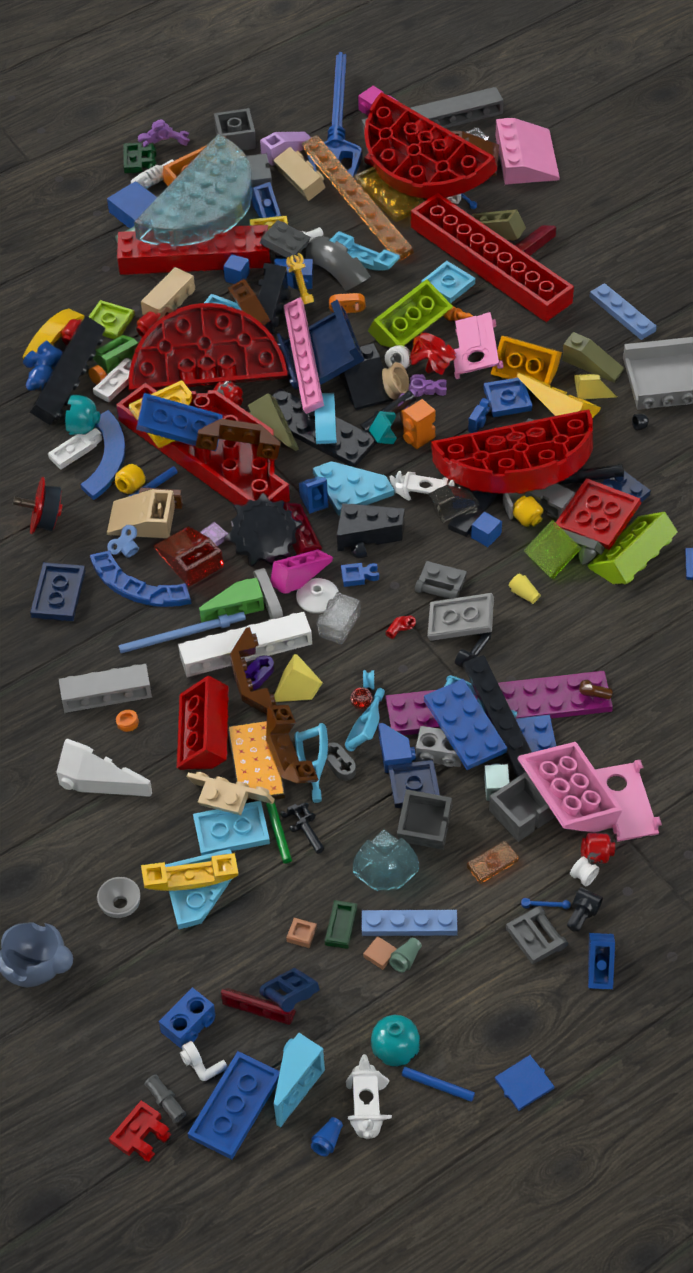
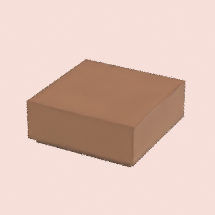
M294 918L286 938L287 942L310 948L317 924Z
M377 936L363 953V957L383 970L389 963L391 953L397 948Z

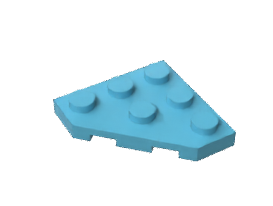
M332 461L313 468L315 477H325L327 479L328 499L338 516L341 513L342 503L369 505L394 495V488L385 475Z
M226 849L166 864L165 867L211 861V856L232 854L231 849ZM232 879L202 888L169 891L178 929L202 924Z

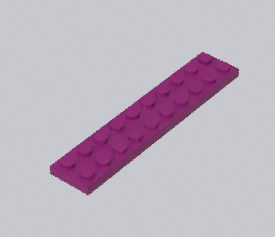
M604 671L498 683L510 709L517 712L516 718L550 715L552 719L612 712L613 709L611 699L584 696L579 691L580 683L583 680L591 681L592 685L608 688ZM436 690L386 695L390 727L402 735L419 734L420 726L441 729L424 702V695Z

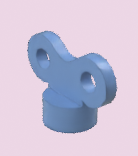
M133 525L124 526L121 536L118 539L109 541L108 551L110 550L111 554L114 555L122 552L126 558L135 555L139 550L138 545L133 541L137 536L136 527ZM128 530H131V535L127 534ZM114 544H117L116 550L113 548Z

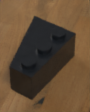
M264 263V280H259L258 285L262 287L259 295L256 296L270 319L264 326L273 334L275 327L279 326L280 314L284 313L283 305H285L286 300H289L291 290L288 289L287 267Z
M342 503L337 531V551H343L345 547H351L356 542L362 540L364 544L376 542V545L402 541L405 525V508Z

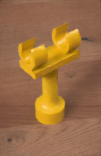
M298 253V256L294 255V258L293 255L290 258L288 257L286 264L290 268L288 269L289 273H295L300 297L305 305L314 302L312 294H308L305 287V281L301 269L305 268V263L302 264L303 256Z

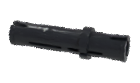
M408 390L404 395L380 411L397 414L415 402L416 398ZM403 402L400 406H398V407L395 408L394 410L390 411L392 408H394L395 406H397L399 403ZM377 410L372 417L360 424L363 431L370 433L369 428L380 411Z
M623 464L587 469L581 467L573 475L564 479L562 485L579 482L583 484L586 478L602 480L624 477Z

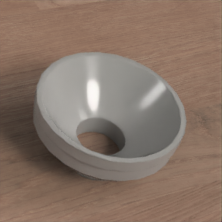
M115 877L107 880L102 884L97 894L101 910L113 918L131 915L140 904L141 895L138 885L125 877ZM118 899H125L127 905L124 908L114 907V902Z

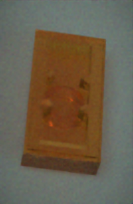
M503 841L469 861L467 868L481 884L518 862L519 857L509 844Z

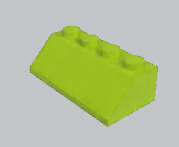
M426 279L374 319L368 332L380 345L390 348L396 345L405 346L450 311L453 306Z
M666 512L638 516L620 534L610 550L604 549L603 554L598 555L587 566L612 584H627L634 579V575L638 571L643 570L647 566L646 563L660 553L659 550L663 546L672 542V537L678 531Z

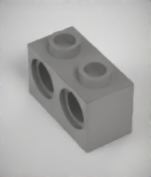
M420 726L416 745V761L433 760L434 763L443 764L447 767H460L461 760L442 729Z

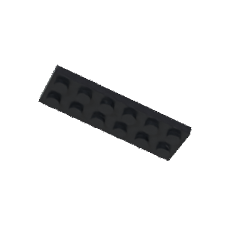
M280 388L272 395L276 398L294 438L351 467H356L377 444L373 435L336 416V443L316 444L315 410L306 414L303 410L301 399Z

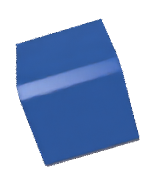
M231 254L223 266L225 281L231 284H236L243 279L246 280L250 274L249 259Z
M483 512L472 524L471 538L489 547L500 536L502 521L487 512Z

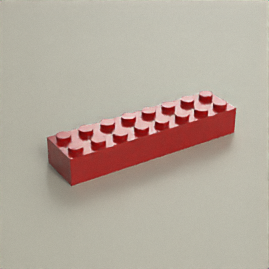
M268 225L118 232L117 260L120 275L171 272L175 267L185 272L224 270L223 266L231 254L249 259V268H263L264 263L270 264V249L260 244V241L269 228Z

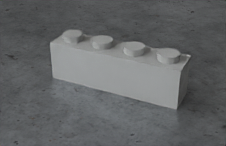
M146 664L132 665L119 669L113 668L107 671L91 672L59 679L65 713L152 698Z

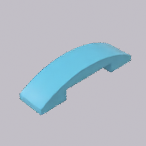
M339 231L329 240L333 243L338 241L348 248L347 253L353 259L357 257L363 266L368 269L388 270L400 259V255L385 249L378 253L355 244L354 237Z
M322 393L324 406L315 410L316 444L336 443L334 393Z

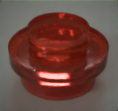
M364 687L356 688L350 696L351 704L356 708H367L372 703L371 692Z

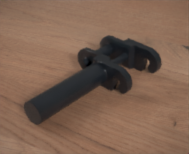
M301 803L298 806L294 804L287 808L286 813L281 811L280 814L283 818L293 814L299 819L295 827L293 825L290 826L291 832L302 829L315 852L319 854L324 851L323 845L308 823L312 822L316 817L314 813L310 814L307 809L309 807L308 803ZM303 811L306 816L301 817L299 813Z

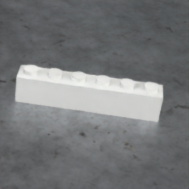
M293 613L278 619L248 625L247 627H250L252 634L256 633L259 646H256V654L242 658H245L247 662L255 660L262 655L270 656L312 645V633L305 613ZM247 627L178 644L186 677L232 666L230 653Z

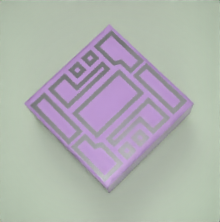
M214 522L199 532V538L210 548L214 549L224 542V538L228 533Z

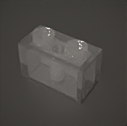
M337 592L334 598L328 601L324 614L318 617L316 626H318L319 636L342 645L361 614L360 600Z

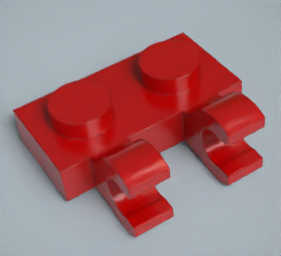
M141 1100L109 1137V1141L128 1156L133 1151H136L141 1158L149 1162L155 1153L152 1152L153 1147L143 1141L144 1138L151 1131L160 1141L165 1143L171 1134L168 1132L169 1128L159 1122L162 1118L161 1114Z

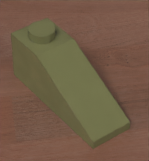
M517 209L471 215L506 240H517L526 229Z
M573 332L563 345L562 361L592 374L600 375V377L615 383L624 371L623 366L587 337Z
M268 393L248 405L251 411L249 413L273 429L274 436L291 449L299 450L275 397Z

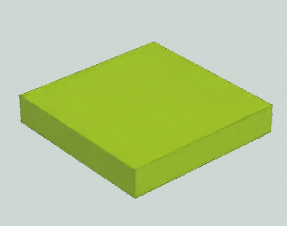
M100 300L89 315V318L106 328L102 334L103 336L116 339L127 328L135 316V311Z

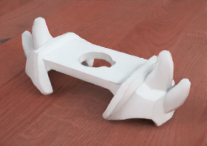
M398 471L396 478L392 475L390 476L394 493L401 495L408 501L411 499L410 491L437 496L434 505L446 502L453 503L461 492V487L455 489L454 481L450 480L448 482V478L445 477L443 479L418 476L415 472H407L406 475L402 476L401 471ZM428 482L432 487L422 488L420 483Z
M363 1054L359 1065L352 1070V1073L346 1080V1087L348 1089H351L353 1083L354 1115L348 1116V1120H350L359 1137L370 1139L375 1138L379 1134L383 1121L392 1118V1115H381L379 1111L378 1090L384 1089L389 1083V1079L379 1071H376L375 1067L370 1065L367 1055ZM365 1090L370 1091L374 1097L366 1105L359 1098L360 1092Z

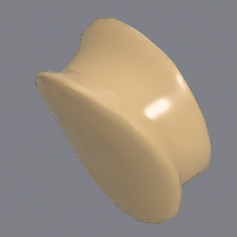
M398 362L393 363L388 369H383L384 389L391 399L396 400L409 389L407 371Z

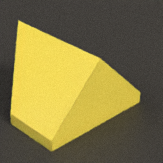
M574 375L577 397L581 399L617 397L600 380V375Z
M294 654L282 674L274 694L276 702L312 700L323 683L297 654Z

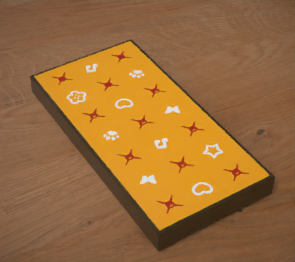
M267 721L228 726L236 782H243L254 789L257 786L269 790V794L275 800L285 798L282 777L279 775L266 742ZM247 798L246 803L256 802L259 800Z

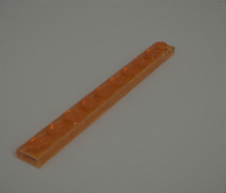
M318 135L301 143L305 152L386 249L400 255V259L397 262L414 253L411 245Z

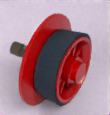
M45 477L40 479L35 501L14 497L13 505H21V507L33 509L30 534H34L36 527L52 532L57 517L61 515V487L45 486Z

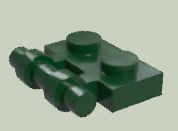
M141 142L123 144L124 173L142 172V167H147L149 170L157 165L154 144L150 143L147 147H142Z

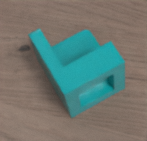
M380 411L369 428L377 443L394 444L397 437L390 428L396 418L394 412Z

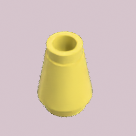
M519 573L509 583L511 592L531 604H534L541 596L525 575L522 576Z

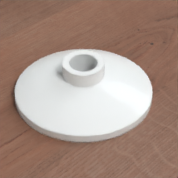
M314 578L297 590L296 599L299 606L305 611L324 613L331 610L337 604L339 592L331 581Z

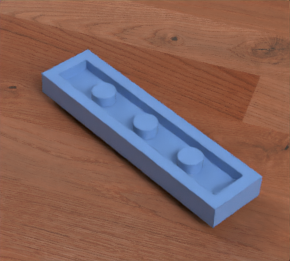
M605 283L590 291V298L639 339L642 340L656 332V325Z
M362 910V936L457 935V910Z

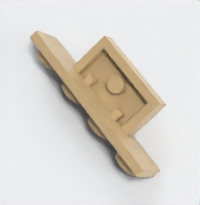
M188 772L187 778L193 784L203 786L198 800L201 806L241 815L247 798L271 804L275 800L269 794V790L257 786L254 789L239 781L234 784L222 777L213 779L202 772H196V774Z

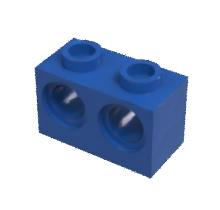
M192 987L159 1021L161 1033L182 1049V1045L190 1041L194 1042L198 1037V1033L204 1027L207 1028L213 1023L216 1016L214 1004ZM197 1009L203 1010L198 1014L192 1013L194 1010ZM180 1026L186 1027L184 1030L181 1031L176 1030V1028Z

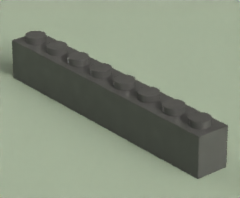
M493 87L411 107L410 109L438 125L448 128L503 114L504 100L498 89ZM362 119V120H361V130H362V135H363L364 139H365L364 129H365V121H366V119Z

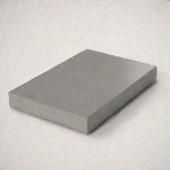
M487 593L430 602L427 635L429 640L492 632L493 594Z

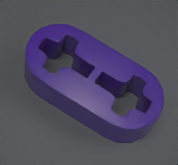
M262 655L257 657L247 667L248 670L244 671L246 679L250 678L252 680L254 678V681H251L253 691L257 690L274 672V661L270 656Z

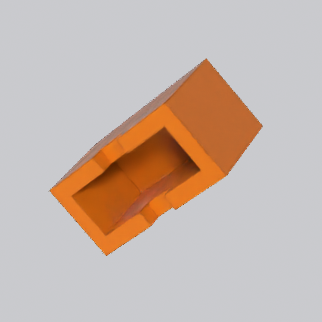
M423 399L404 410L403 437L408 444H411L416 449L435 438V426L432 423L435 422L436 410Z

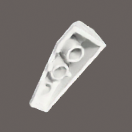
M69 739L65 740L57 768L59 784L63 788L73 789L78 792L151 796L150 780L126 767L119 769L112 763V759L105 757L104 760L92 754L93 749Z

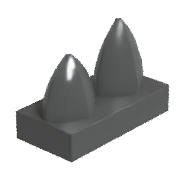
M564 529L560 531L559 537L563 540L560 547L562 562L568 560L577 551L578 547H580L579 559L582 565L591 561L596 554H603L605 547L598 541Z

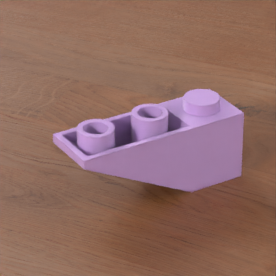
M274 132L260 140L261 154L267 153L268 162L273 166L275 165L273 160L289 147L295 152L297 150L300 152L316 142L306 132Z

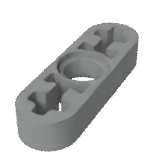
M265 568L255 570L254 578H258L263 601L270 618L278 619L283 617L280 603Z

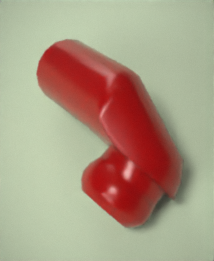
M411 615L397 617L385 632L386 636L394 639L399 631L412 629L416 624L415 617Z

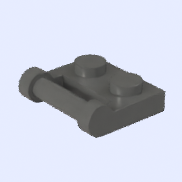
M426 561L420 578L416 582L415 592L420 594L425 592L448 599L458 598L467 577V571Z
M541 906L506 924V930L532 965L556 951H562L569 944L565 937H561L546 918L545 911ZM532 921H538L553 942L548 943Z

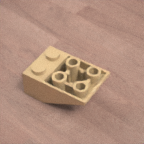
M152 489L113 501L107 535L121 536L124 526L133 525L137 529L136 537L169 539L175 509L173 491ZM128 530V535H131V530Z

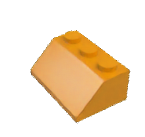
M501 336L497 353L499 361H503L504 367L498 369L497 365L493 366L491 374L512 379L518 378V373L550 385L557 372L562 352L511 337Z

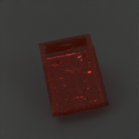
M189 526L154 545L155 550L188 587L224 567L220 548L209 537Z

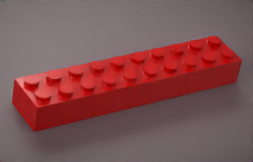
M436 193L411 210L412 229L543 321H549L573 303V285L439 193Z

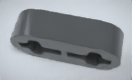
M328 743V754L325 763L340 780L348 781L353 779L356 775V764L338 743ZM342 765H343L346 769L350 768V771L342 770Z

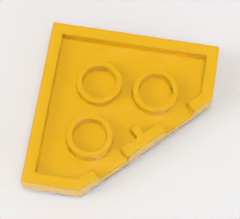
M182 380L151 394L189 406L192 401V392ZM142 399L129 404V410L137 420ZM147 433L158 448L175 441Z

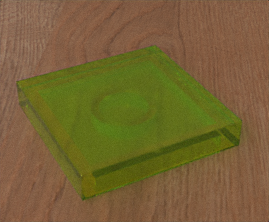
M552 520L524 549V552L553 579L582 548Z

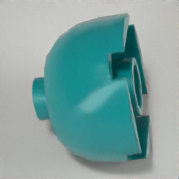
M72 395L68 404H71V408L66 410V430L70 432L69 435L87 434L95 428L96 423L100 422V412L97 411L95 403L88 397L81 395Z
M386 1016L379 1020L373 1028L371 1036L372 1051L375 1056L377 1055L382 1060V1063L390 1066L405 1065L419 1052L420 1036L418 1029L412 1020L405 1016Z

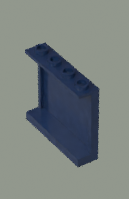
M338 299L331 303L334 313L309 326L320 385L364 361L347 312ZM278 333L279 342L277 344L283 353L287 365V373L292 378L290 383L295 390H299L290 338L284 340L281 334Z

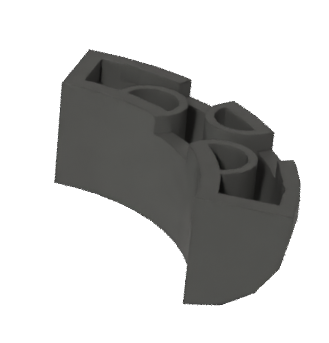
M318 236L308 243L306 259H313V264L329 271L339 281L345 291L371 277L357 257L353 259L347 253L348 248L338 241L333 243L329 241V237Z

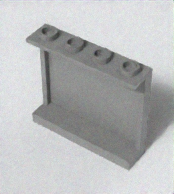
M693 337L624 344L623 360L637 410L693 404Z

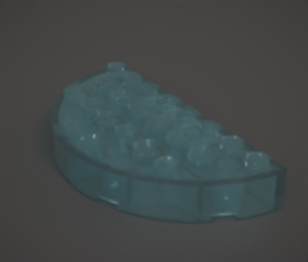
M217 134L134 222L136 239L155 245L170 243V246H184L213 239L215 234L221 231L225 233L234 227L248 211L253 196L251 167L243 151L232 141Z

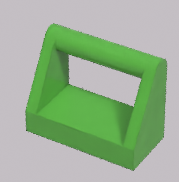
M122 335L96 349L97 352L93 359L109 374L125 358L133 359L138 342L134 338Z

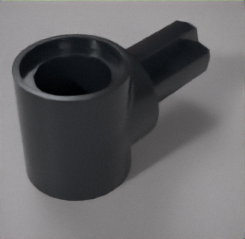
M580 887L573 900L574 912L567 923V927L573 932H579L586 918L597 914L603 897Z

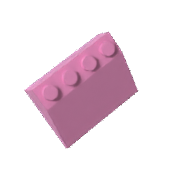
M516 118L496 119V141L499 144V156L505 185L557 181L560 179L549 129Z
M576 742L518 757L519 762L564 829L599 832L610 829L612 825L616 824L622 808Z

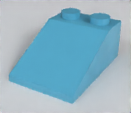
M300 1033L294 1039H289L283 1049L284 1053L274 1100L276 1125L279 1127L284 1124L325 1071L323 1048Z

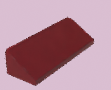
M542 225L515 246L530 256L556 236V226Z
M284 502L283 508L292 512V518L303 523L295 533L296 543L292 544L296 554L300 555L318 549L321 551L322 547L301 504Z
M233 989L221 990L223 1005L277 1022L291 1025L296 1013L294 1008L290 1012H285L275 1002Z

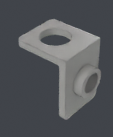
M526 492L523 494L503 493V506L510 520L513 519V504L520 497L526 496Z

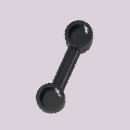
M492 632L477 634L481 638L470 652L464 649L459 651L455 659V665L464 668L463 662L476 658L488 641L491 640Z

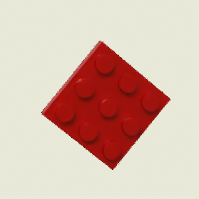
M586 478L554 525L559 531L564 529L598 541L605 549L610 550L641 505V499Z

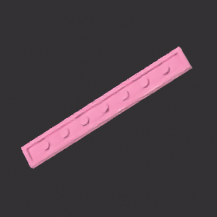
M300 297L283 306L304 412L308 414L323 407L324 402L304 302Z

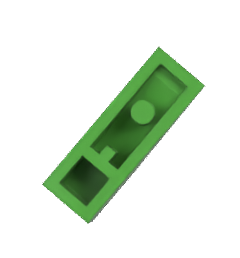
M258 578L236 582L199 607L201 623L218 619V616L224 614L229 616L240 612L249 614L263 611V595Z

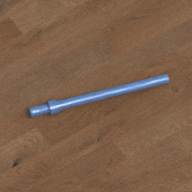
M244 612L229 616L227 614L220 615L218 619L119 645L120 653H125L221 627V629L226 628L232 623L246 620Z

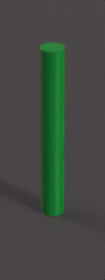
M275 802L273 804L267 803V810L284 864L290 863L292 859Z

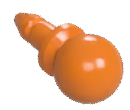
M454 306L444 314V318L449 321L473 317L470 313L462 312V309Z

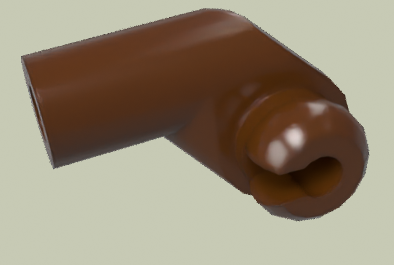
M583 680L580 683L579 691L584 696L608 700L612 697V689L592 685V682L589 680Z

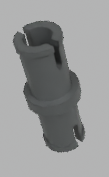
M157 1074L152 1075L145 1081L144 1085L156 1098L158 1107H162L174 1123L179 1122L186 1116L187 1113L174 1098L175 1094L173 1091L166 1088Z

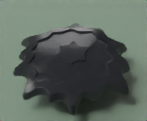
M261 493L255 501L249 499L245 505H234L237 515L231 520L232 530L224 538V541L236 545V554L247 555L251 567L260 560L273 565V562L279 557H291L289 547L296 543L295 533L303 524L301 521L292 518L290 510L283 508V500L272 502L265 493Z

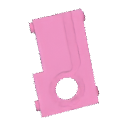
M490 312L455 321L457 328L455 330L459 341V348L454 349L456 352V358L454 359L455 379H460V374L496 365L498 369L504 367L503 361H499L493 329L497 326L496 320H492ZM472 353H484V358L481 361L475 363L468 361V357Z
M635 760L634 763L595 769L622 808L616 824L612 825L617 842L643 836L658 835V827L662 825L660 817L653 816L639 773L640 769L643 768L641 760ZM612 776H620L625 779L627 786L621 791H614L608 787L607 780Z

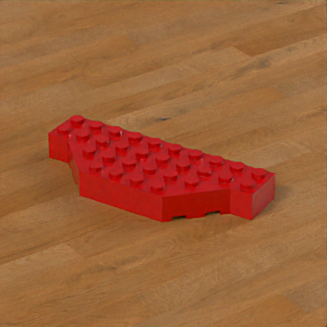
M147 383L141 385L116 404L118 419L122 424L234 505H245L249 499L255 501L261 493H265L272 502L280 500L284 502L290 501L289 484L275 475V459L257 457L258 445L219 439L217 450L212 451L195 448L194 445L175 440L158 448L146 432L136 430L138 420L129 410V404L142 399L144 393L151 395L157 392ZM208 390V393L196 394V391H191L192 401L190 406L222 414V419L260 424L274 436L273 429L217 390Z

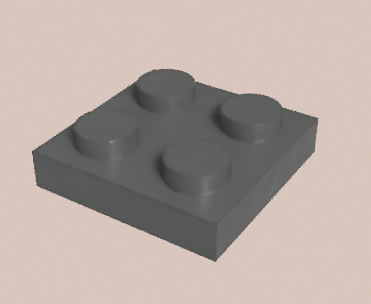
M277 220L262 236L260 244L286 258H290L291 255L294 258V255L298 256V253L306 247L311 237L285 222Z

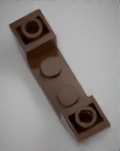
M245 279L228 287L231 299L238 304L242 311L257 319L262 325L270 321L259 299Z
M218 419L198 430L195 448L216 451L218 439L258 445L257 457L277 459L281 442L260 424Z
M247 627L230 653V662L241 701L267 715L268 707L276 705L274 695L269 694L268 688L253 691L251 679H246L244 672L248 669L245 658L242 657L256 654V646H259L256 633L252 634L250 627Z
M289 705L269 706L267 709L266 742L280 777L295 783L317 782L319 779L312 762L299 761L290 739L289 732L296 722Z

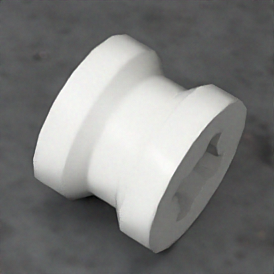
M583 856L574 864L570 875L573 878H579L584 886H588L596 878L599 867L591 865L588 859Z

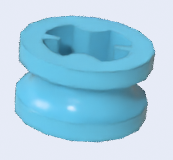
M363 670V690L367 688L374 690V670H371L370 673Z

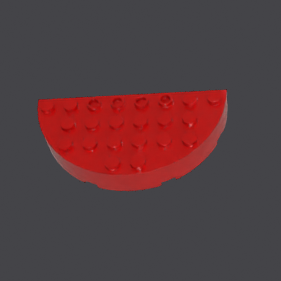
M381 92L371 105L364 129L366 147L377 174L395 190L418 198L429 199L436 193L446 198L462 194L479 186L497 171L493 155Z
M199 303L181 307L154 323L145 333L135 350L130 365L129 391L134 392L144 383H147L155 390H162L181 380L187 387L217 385L219 382L226 380L233 383L288 379L284 356L277 342L268 329L257 319L240 309L238 310L227 305Z
M587 409L431 441L433 463L446 478L473 491L523 494L527 491L542 490L570 477L589 459L593 449L592 414Z

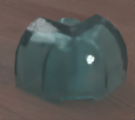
M385 829L372 841L368 839L362 845L353 862V874L377 891L379 889L389 890L393 888L397 890L419 871L418 857L411 846L403 838L396 839Z

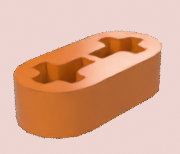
M359 293L335 294L329 298V309L333 313L331 303L337 299L347 313L361 312L366 307L365 297Z

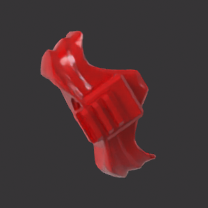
M421 333L413 340L414 345L410 355V364L415 365L423 359H428L426 366L428 374L435 371L443 375L450 362L456 358L455 350L450 345L446 346L443 339L432 334Z

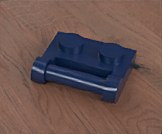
M296 968L281 974L260 987V995L279 1004L280 1009L285 1012L292 1011L296 1003L301 1000H307L312 997V994L320 991L317 981ZM281 989L287 994L283 996L277 990Z

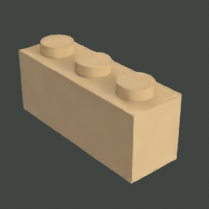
M289 147L273 160L278 171L308 201L326 188L323 183L324 177L318 170L315 172L312 164L308 160L305 162L298 150L295 152Z
M175 267L141 301L142 314L145 315L149 311L162 314L166 307L175 310L181 306L183 301L189 295H192L195 290L194 276Z

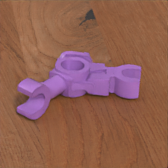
M160 119L153 122L150 131L140 134L138 141H144L143 147H147L152 142L155 144L161 140L174 138L180 144L187 146L189 133L186 131L175 132L164 120Z
M415 374L410 377L409 390L414 396L418 397L423 394L434 395V393L442 396L446 395V380L440 379L433 382L426 380L423 374Z

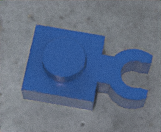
M482 398L480 404L475 407L469 417L468 432L475 433L479 428H483L486 422L485 415L490 410V407H488L490 400Z
M362 563L341 565L344 587L365 585V579L378 581L379 572L372 573L378 571L377 564L372 563L367 567H362Z

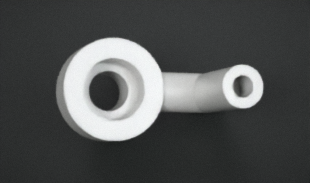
M190 1041L182 1045L183 1051L180 1052V1056L186 1066L190 1064L195 1069L201 1081H207L228 1068L226 1062L222 1060L206 1069L193 1042Z

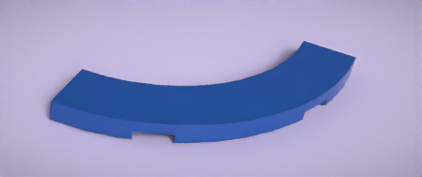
M109 410L100 415V422L95 425L101 432L104 440L103 458L96 471L80 484L81 489L93 500L102 495L112 485L111 482L115 479L116 473L122 469L126 449L123 431L119 422Z
M110 550L90 555L93 568L100 579L114 592L129 600L159 607L191 604L186 583L158 585V587L147 585L146 582L126 575L114 560Z

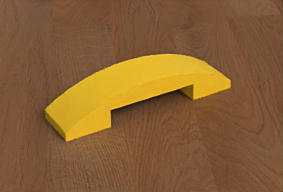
M71 309L62 310L54 315L33 337L23 355V359L31 351L37 353L38 347L45 341L53 345L61 337V331L69 320H79L85 316Z
M235 853L211 856V861L194 864L165 867V862L141 865L144 888L153 890L175 891L196 889L215 885L238 876Z

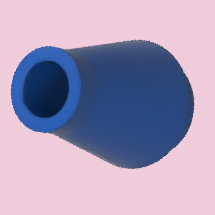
M330 1118L312 1137L311 1148L318 1155L325 1157L329 1153H333L343 1127L339 1119Z

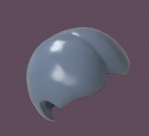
M34 922L14 925L5 931L1 939L2 950H0V973L5 979L17 986L35 987L51 980L56 974L65 973L71 968L73 955L64 946L60 932L53 925L44 923L46 927H42Z

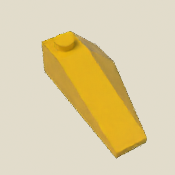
M521 373L517 375L555 416L589 409L593 418L601 409V407L584 399L567 395V392L555 387L551 388V385Z

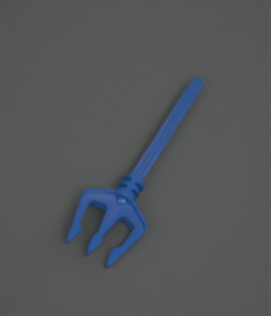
M342 52L336 55L332 126L328 129V140L308 151V159L315 172L317 171L318 161L330 160L332 169L329 174L333 186H335L339 177L338 169L343 158H353L352 167L347 170L349 185H352L363 158L361 147L345 140L346 131L342 127L347 56Z

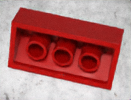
M209 675L182 692L179 697L177 768L180 770L213 769L227 760L228 685Z

